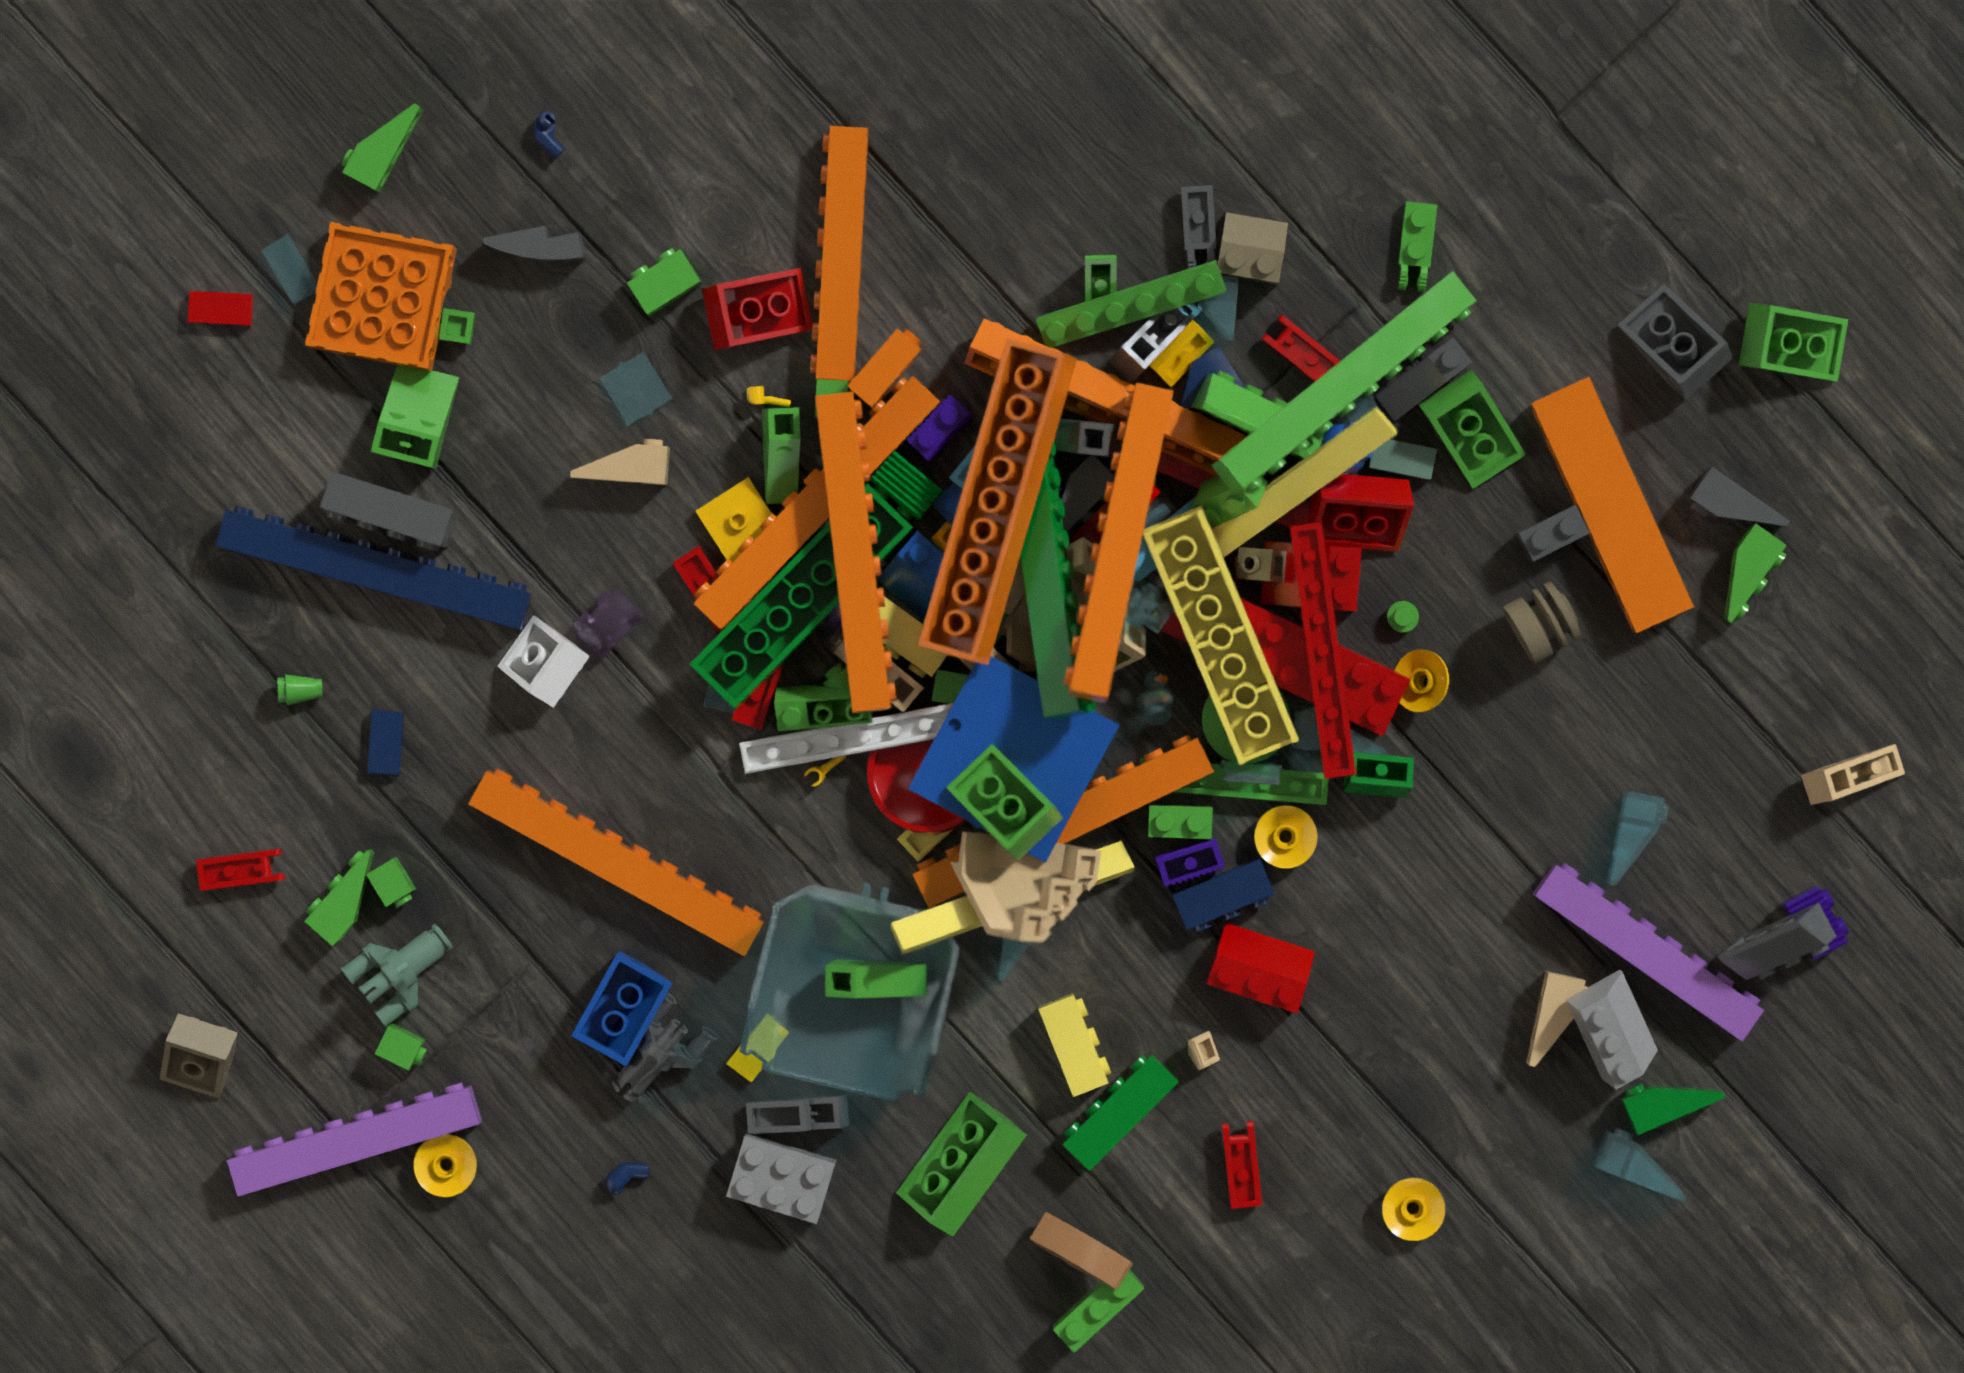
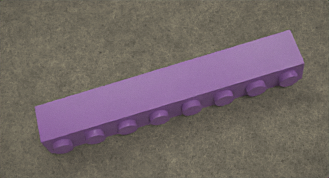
M1563 863L1561 867L1556 864L1552 865L1532 895L1741 1041L1744 1040L1764 1012L1762 1008L1757 1006L1761 1000L1746 990L1742 994L1732 988L1735 983L1721 972H1718L1715 976L1707 971L1706 968L1709 964L1694 953L1690 958L1680 952L1683 947L1680 943L1668 935L1664 940L1654 933L1657 927L1642 917L1639 921L1633 919L1628 915L1631 909L1617 899L1611 903L1602 896L1605 893L1603 889L1591 881L1586 886L1576 879L1580 873L1566 863Z
M462 1082L444 1087L445 1093L434 1097L432 1091L414 1096L415 1102L404 1106L402 1100L384 1105L385 1111L374 1115L372 1109L354 1114V1121L344 1124L342 1118L324 1123V1130L314 1133L312 1127L293 1133L294 1139L284 1142L282 1136L263 1142L264 1148L254 1151L252 1146L234 1150L235 1156L228 1159L227 1163L237 1196L478 1125L482 1122L472 1085L463 1087Z

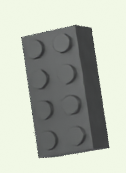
M331 471L320 508L328 510L326 514L328 517L349 522L351 517L358 520L356 526L379 532V528L382 527L388 529L387 536L408 542L409 538L413 537L418 539V546L433 551H439L440 546L448 548L459 515V511Z

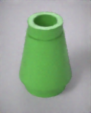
M285 674V677L277 678L278 703L286 702L287 706L316 698H323L322 679Z

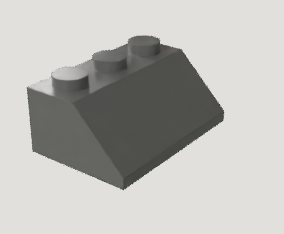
M1816 903L1739 937L1718 957L1722 963L1745 980L1758 976L1759 980L1774 974L1776 972L1775 967L1784 964L1785 968H1789L1803 960L1801 956L1811 953L1812 957L1825 952L1829 949L1828 943L1836 937V934L1820 904Z

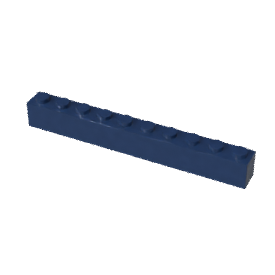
M235 506L234 511L225 510L216 543L217 547L516 629H524L533 593L526 591L527 585L509 580L508 586L495 583L497 577L478 572L476 578L465 575L466 568L448 564L447 569L435 566L436 560L419 555L416 561L404 558L406 552L387 547L385 553L374 550L375 543L357 539L356 544L344 542L345 535L326 531L325 536L313 533L315 527L296 522L295 528L283 525L284 518L266 514L265 519L253 517L254 510Z

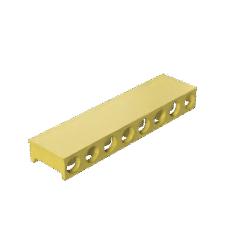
M1202 505L1144 529L1143 535L1239 765L1299 741Z

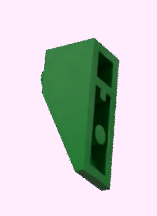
M1642 1083L1627 1088L1625 1090L1626 1095L1620 1097L1632 1128L1637 1135L1725 1099L1724 1093L1718 1089L1654 1085L1644 1087Z

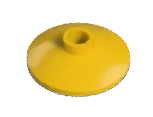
M1419 649L1407 653L1398 662L1395 671L1411 679L1400 700V704L1410 711L1420 713L1437 707L1444 699L1449 686L1448 669L1442 658L1432 651ZM1428 677V683L1425 687L1424 679Z
M1289 805L1274 807L1267 811L1258 821L1254 834L1255 845L1260 856L1266 862L1278 868H1294L1305 863L1315 851L1318 839L1317 829L1312 818L1300 808ZM1284 830L1291 833V839L1286 843L1282 842L1279 838L1280 833Z
M445 1134L426 1140L419 1147L414 1158V1173L417 1181L423 1189L435 1196L451 1197L462 1193L470 1186L476 1175L477 1160L473 1149L465 1140L455 1135ZM443 1159L451 1160L452 1168L450 1170L442 1168L441 1161Z
M1406 1178L1395 1183L1387 1191L1382 1203V1215L1387 1227L1393 1234L1404 1240L1419 1241L1430 1237L1440 1228L1445 1216V1202L1440 1191L1429 1181L1421 1178ZM1411 1202H1415L1419 1206L1418 1211L1414 1214L1407 1211V1206Z

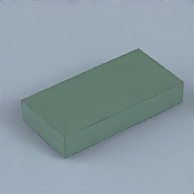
M1389 439L1373 451L1369 468L1431 480L1437 449Z

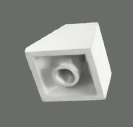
M533 615L497 667L530 694L554 708L590 656Z

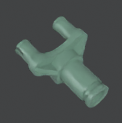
M434 923L428 932L425 930L399 951L369 943L361 949L362 953L340 969L350 983L354 984L356 980L373 967L376 969L379 967L381 972L358 988L363 995L373 987L375 988L374 991L365 997L370 1004L392 986L396 989V996L379 1009L373 1011L386 1028L407 1010L411 1012L419 1006V980L417 976L443 957L445 951H450L454 947L441 929Z

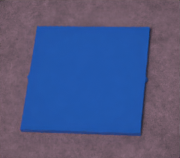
M991 656L988 665L974 664L908 789L969 821L975 829L982 828L987 831L946 787L993 744L1055 806L1063 817L1027 852L1046 863L1114 737L1119 724L1091 709L1088 714L1057 720L1044 718L1039 682Z

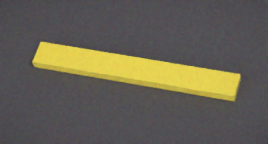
M1375 407L1268 484L1257 508L1212 528L1223 558L1395 436L1396 428Z
M1122 841L1097 849L1101 851L1097 883L1095 885L1134 871L1135 867ZM968 896L892 922L890 928L902 954H906L983 925Z

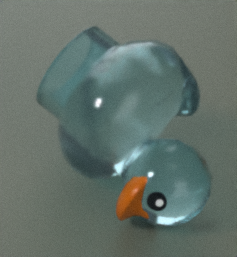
M1151 671L1146 675L1144 682L1148 690L1142 693L1134 703L1137 713L1146 718V722L1149 725H1161L1171 718L1170 710L1173 705V695L1170 690L1164 688L1168 677L1159 671Z

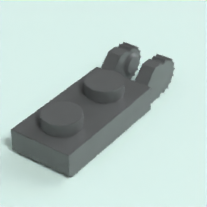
M1213 185L1181 187L1184 251H1187V265L1189 269L1197 266L1194 250H1207L1206 263L1215 260L1216 234Z

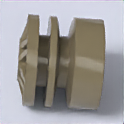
M1551 581L1542 584L1547 596L1546 599L1543 598L1537 589L1531 591L1535 603L1534 606L1530 607L1522 597H1519L1502 607L1515 636L1534 664L1553 654L1550 639L1555 638L1563 648L1568 646L1564 631L1568 633L1573 641L1582 638L1577 617L1563 593H1560Z

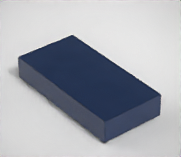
M372 710L367 773L400 775L405 712Z

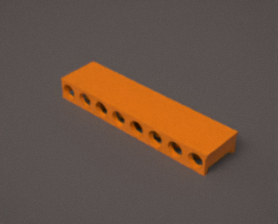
M1590 377L1532 402V405H1529L1571 499L1574 505L1577 506L1590 532L1588 536L1632 632H1641L1693 608L1694 605Z

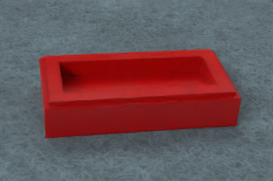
M189 291L188 322L252 326L254 294Z

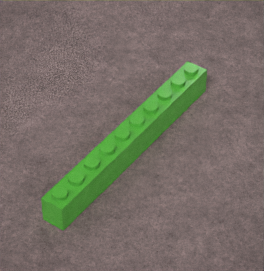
M1452 271L1211 466L1234 495L1243 490L1249 494L1262 483V480L1259 478L1268 470L1272 475L1286 464L1283 457L1290 452L1295 456L1310 444L1306 440L1310 435L1315 432L1319 437L1333 426L1330 422L1331 418L1336 414H1339L1342 418L1356 407L1353 401L1357 397L1362 395L1366 399L1379 388L1376 383L1379 379L1385 376L1389 380L1403 369L1399 363L1408 357L1412 361L1423 353L1426 349L1422 345L1427 340L1431 339L1433 343L1448 332V329L1445 327L1448 323L1454 320L1458 324L1472 313L1468 307L1476 302V299Z

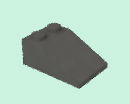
M1665 284L1658 288L1617 325L1660 376L1685 400L1733 359L1728 343Z

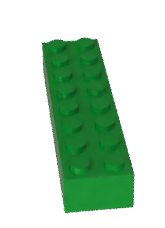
M867 483L864 486L865 494L872 493L874 512L868 513L869 525H876L878 544H871L873 557L879 556L881 564L913 531V527ZM830 522L690 663V666L735 710L840 605Z

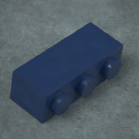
M1260 858L1172 893L1186 929L1193 928L1195 933L1211 927L1210 920L1220 916L1223 917L1224 921L1241 914L1240 908L1249 904L1252 905L1253 909L1271 902L1269 896L1274 895Z

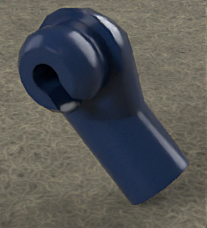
M543 111L535 119L534 140L552 158L556 159L562 154L565 147L554 138L556 121L554 114L549 111Z
M620 1163L606 1178L608 1192L613 1195L621 1194L623 1187L631 1178L648 1179L649 1163Z

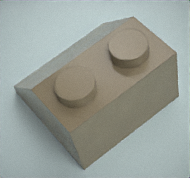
M1226 212L1217 261L1221 276L1278 285L1288 223Z
M178 1013L165 1042L160 1080L219 1099L235 1053L238 1032Z

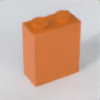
M896 329L849 383L848 388L873 409L923 353L921 348H919L921 341L908 329L903 333Z

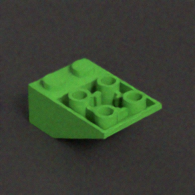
M397 365L378 421L371 452L436 469L460 377L433 370L430 372Z

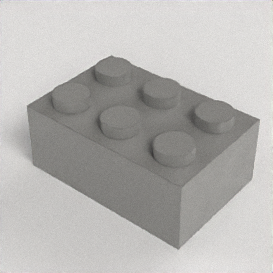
M746 1133L726 1197L817 1224L836 1160Z

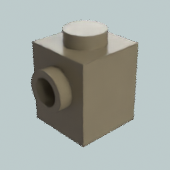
M1239 547L1234 563L1237 572L1236 579L1284 583L1287 551Z

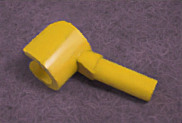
M764 386L747 388V400L752 405L772 404L790 408L791 400L764 396Z
M834 757L820 767L813 766L805 772L804 777L811 771H816L819 774V781L811 786H817L824 781L825 774L846 757Z

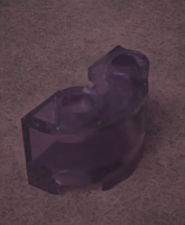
M609 589L605 590L595 601L598 607L590 615L585 612L574 623V626L578 629L575 635L602 660L645 615L619 589H616L613 593Z

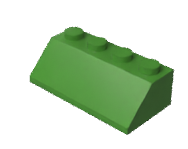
M1218 370L1217 374L1207 373L1191 407L1250 435L1288 403L1275 397L1273 402L1261 397L1263 394L1262 390L1249 384L1242 388L1234 384L1235 377ZM1314 432L1306 439L1310 443L1306 448L1295 456L1292 452L1288 454L1302 461L1321 447L1324 433L1318 437Z
M969 1092L896 1193L930 1224L954 1236L1027 1134L982 1099Z

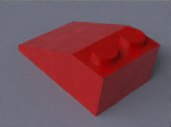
M801 268L702 288L714 350L812 330L813 322Z
M1265 541V549L1287 552L1284 583L1262 581L1260 604L1300 607L1292 543ZM1325 545L1334 610L1356 612L1362 548Z

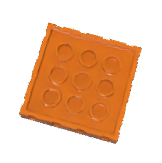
M330 222L329 238L325 244L322 259L323 267L321 273H319L315 293L317 296L312 307L309 322L310 330L306 336L305 346L311 349L432 372L436 349L440 341L441 311L446 293L449 288L451 289L452 271L457 248L450 244L442 243L441 245L429 240L413 237L410 239L402 235L387 232L378 233L371 229L355 226L347 227L340 223Z

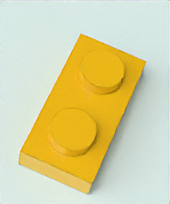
M1192 320L1149 366L1166 384L1172 387L1187 372L1190 363L1201 357L1214 341L1199 324Z

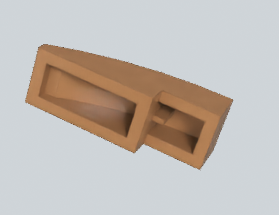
M1045 1212L1030 1237V1240L1039 1248L1064 1260L1073 1268L1115 1290L1119 1288L1133 1264L1114 1250Z

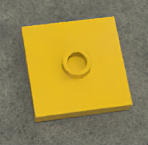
M749 477L696 510V513L725 559H729L731 562H734L741 555L738 548L750 536L755 540L763 532L760 525L772 514Z

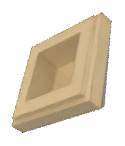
M1210 1031L1188 1040V1055L1198 1070L1220 1061Z

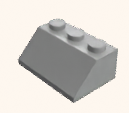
M1621 970L1616 971L1566 1000L1597 1070L1606 1083L1617 1090L1644 1074L1658 1049Z

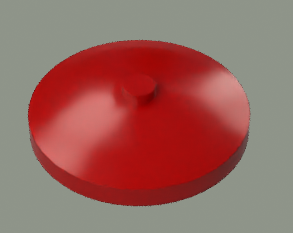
M934 739L870 751L867 763L869 789L876 805L891 821L909 831L922 834L947 832L967 822V820L908 789Z

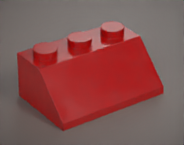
M1340 474L1310 496L1308 524L1322 522L1324 543L1328 546L1399 552L1414 508L1409 480Z
M1225 922L1206 983L1210 986L1298 1013L1307 986L1315 951Z

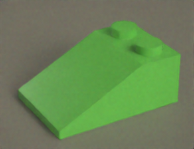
M1749 303L1739 365L1838 382L1849 319L1772 305Z
M1472 370L1418 404L1472 489L1526 455L1484 385Z
M993 744L946 787L1017 862L1063 819L1055 806Z

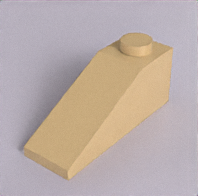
M644 439V445L635 444L571 471L570 477L667 485L670 447L663 446V440Z
M1893 744L1802 774L1801 777L1810 805L1833 801L1904 775L1905 771L1897 746Z
M1545 971L1526 1064L1535 1067L1574 1019L1566 1000L1588 988L1585 986L1586 980Z

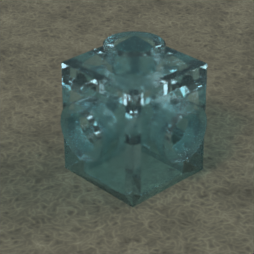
M1134 580L1126 609L1127 615L1124 620L1138 629L1145 625L1158 634L1173 612L1174 607L1161 598L1164 593L1162 590L1149 582L1144 587Z

